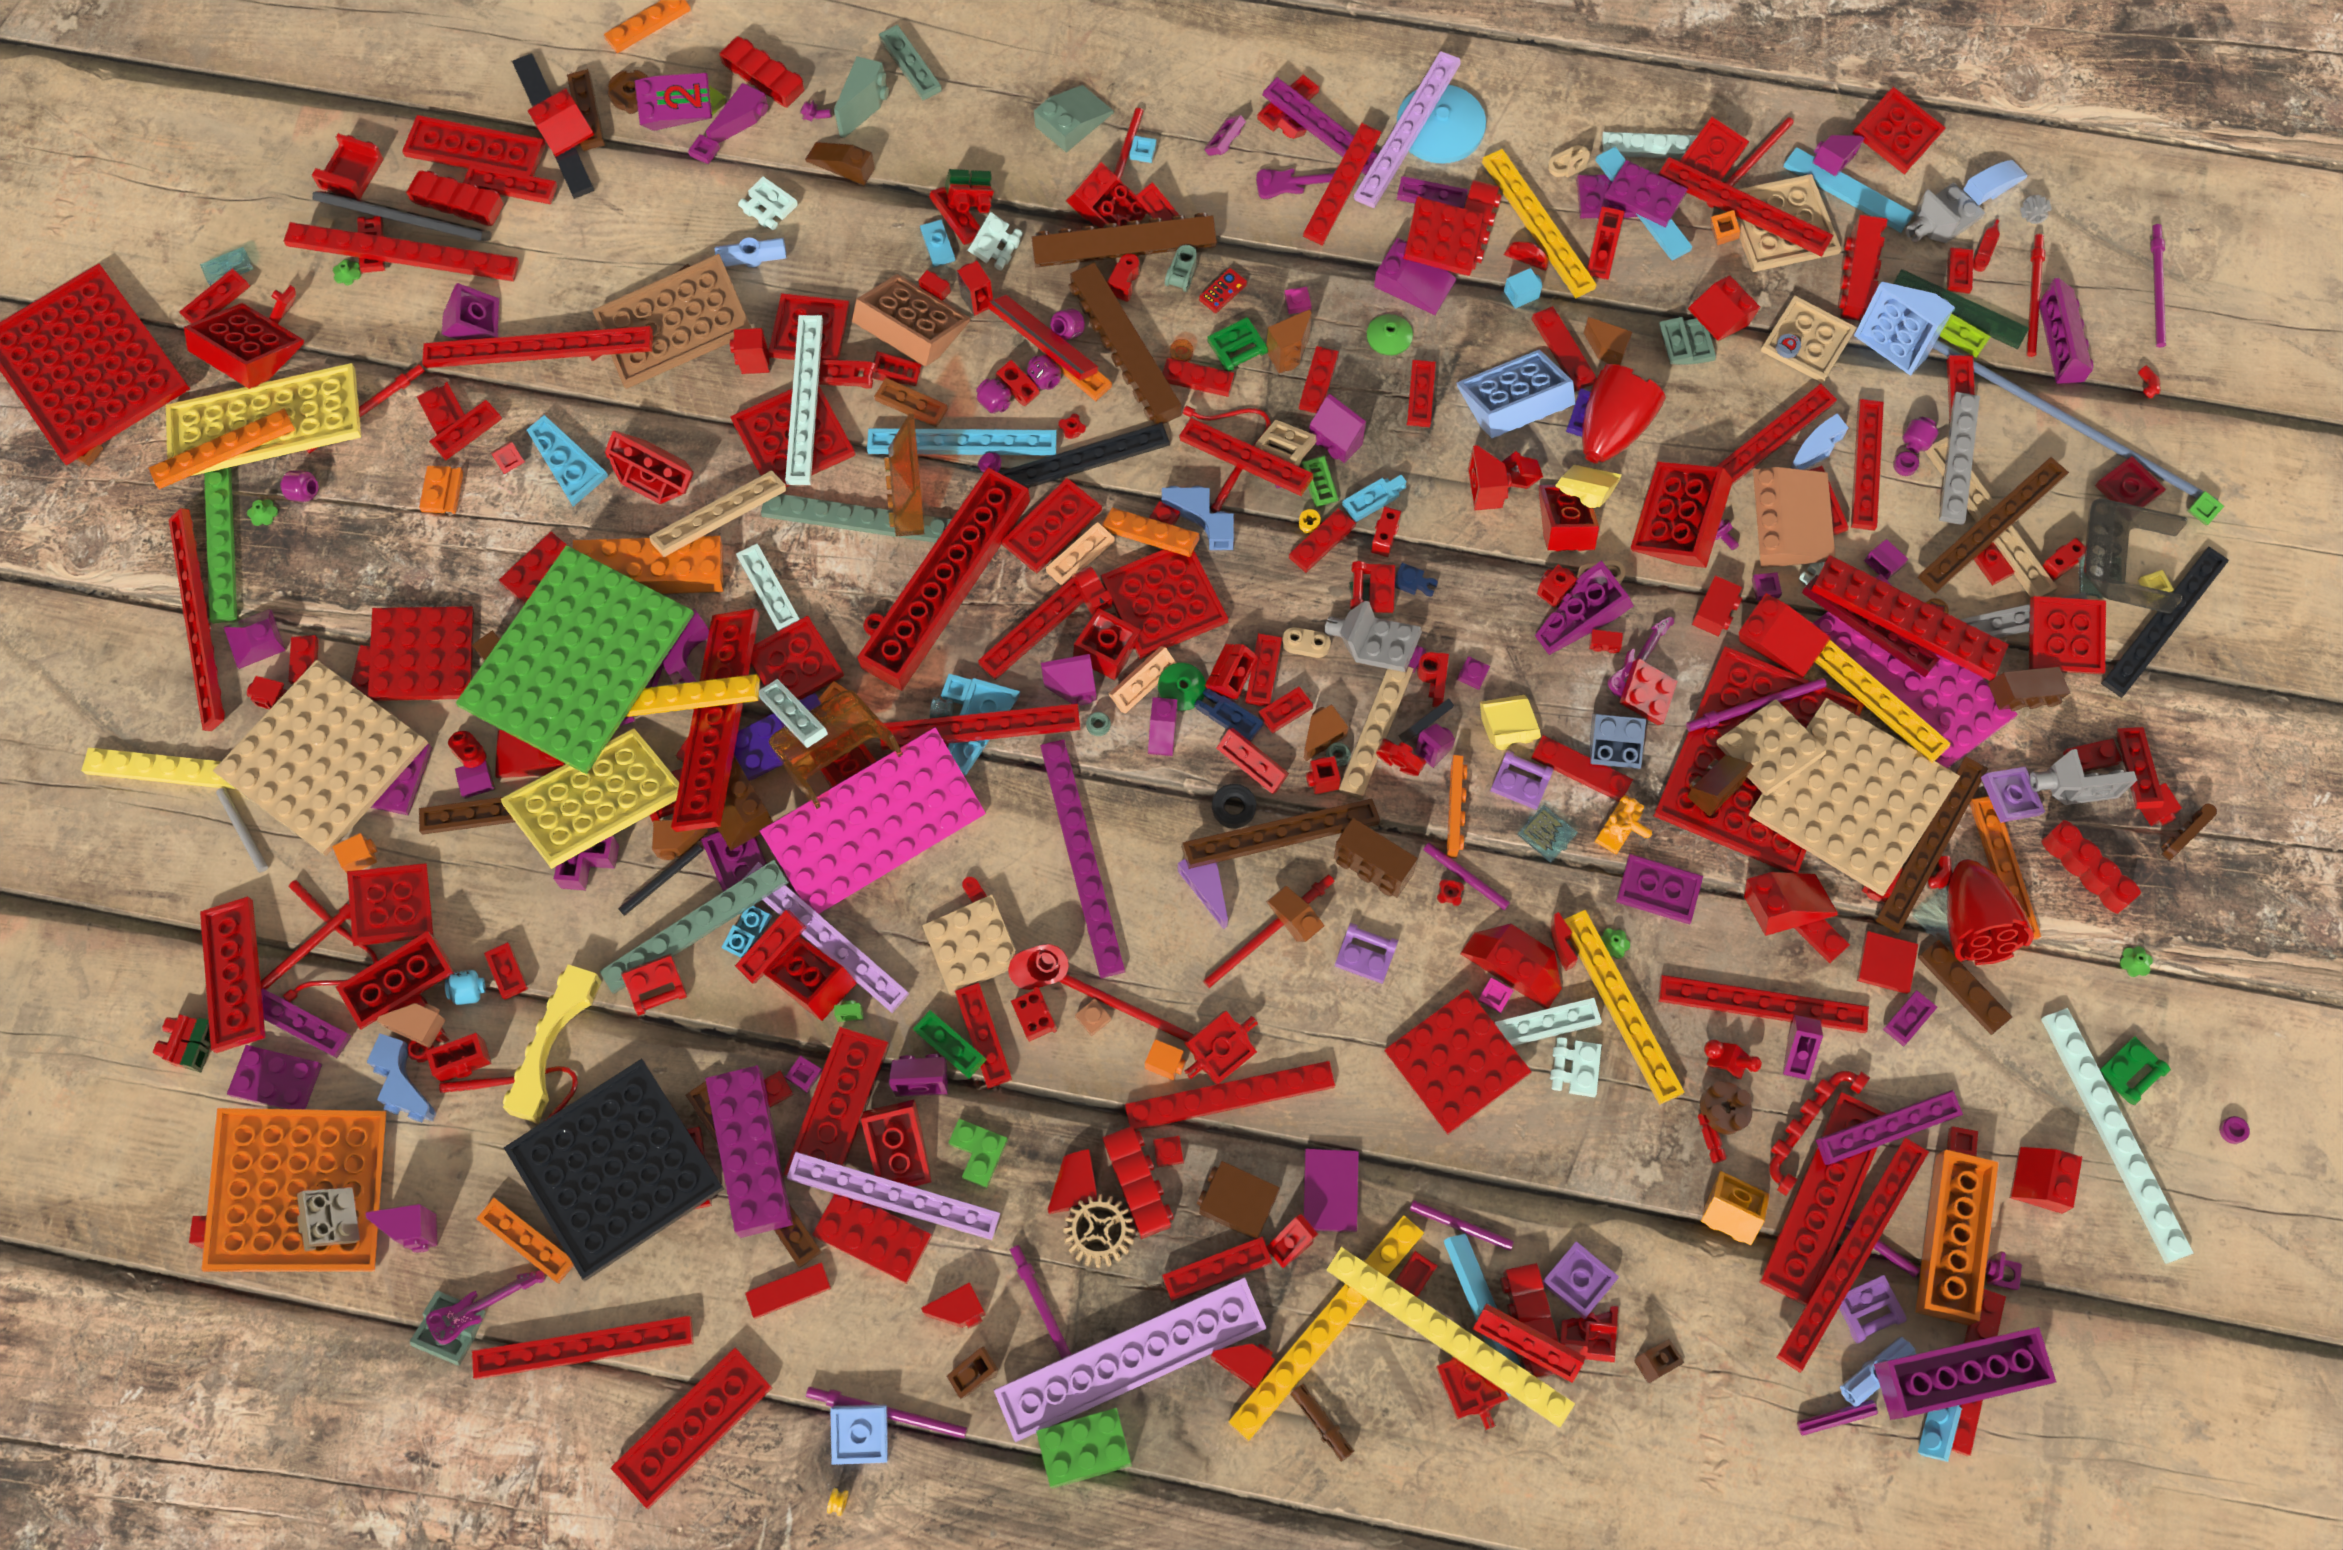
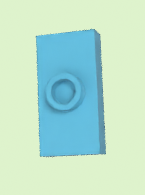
M942 220L921 225L920 230L933 267L954 262L955 256Z

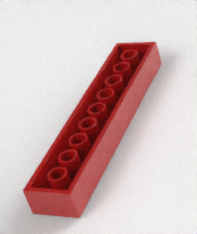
M990 468L986 469L857 656L861 669L903 691L1002 545L1001 541L1010 533L1029 505L1030 495L1028 488Z

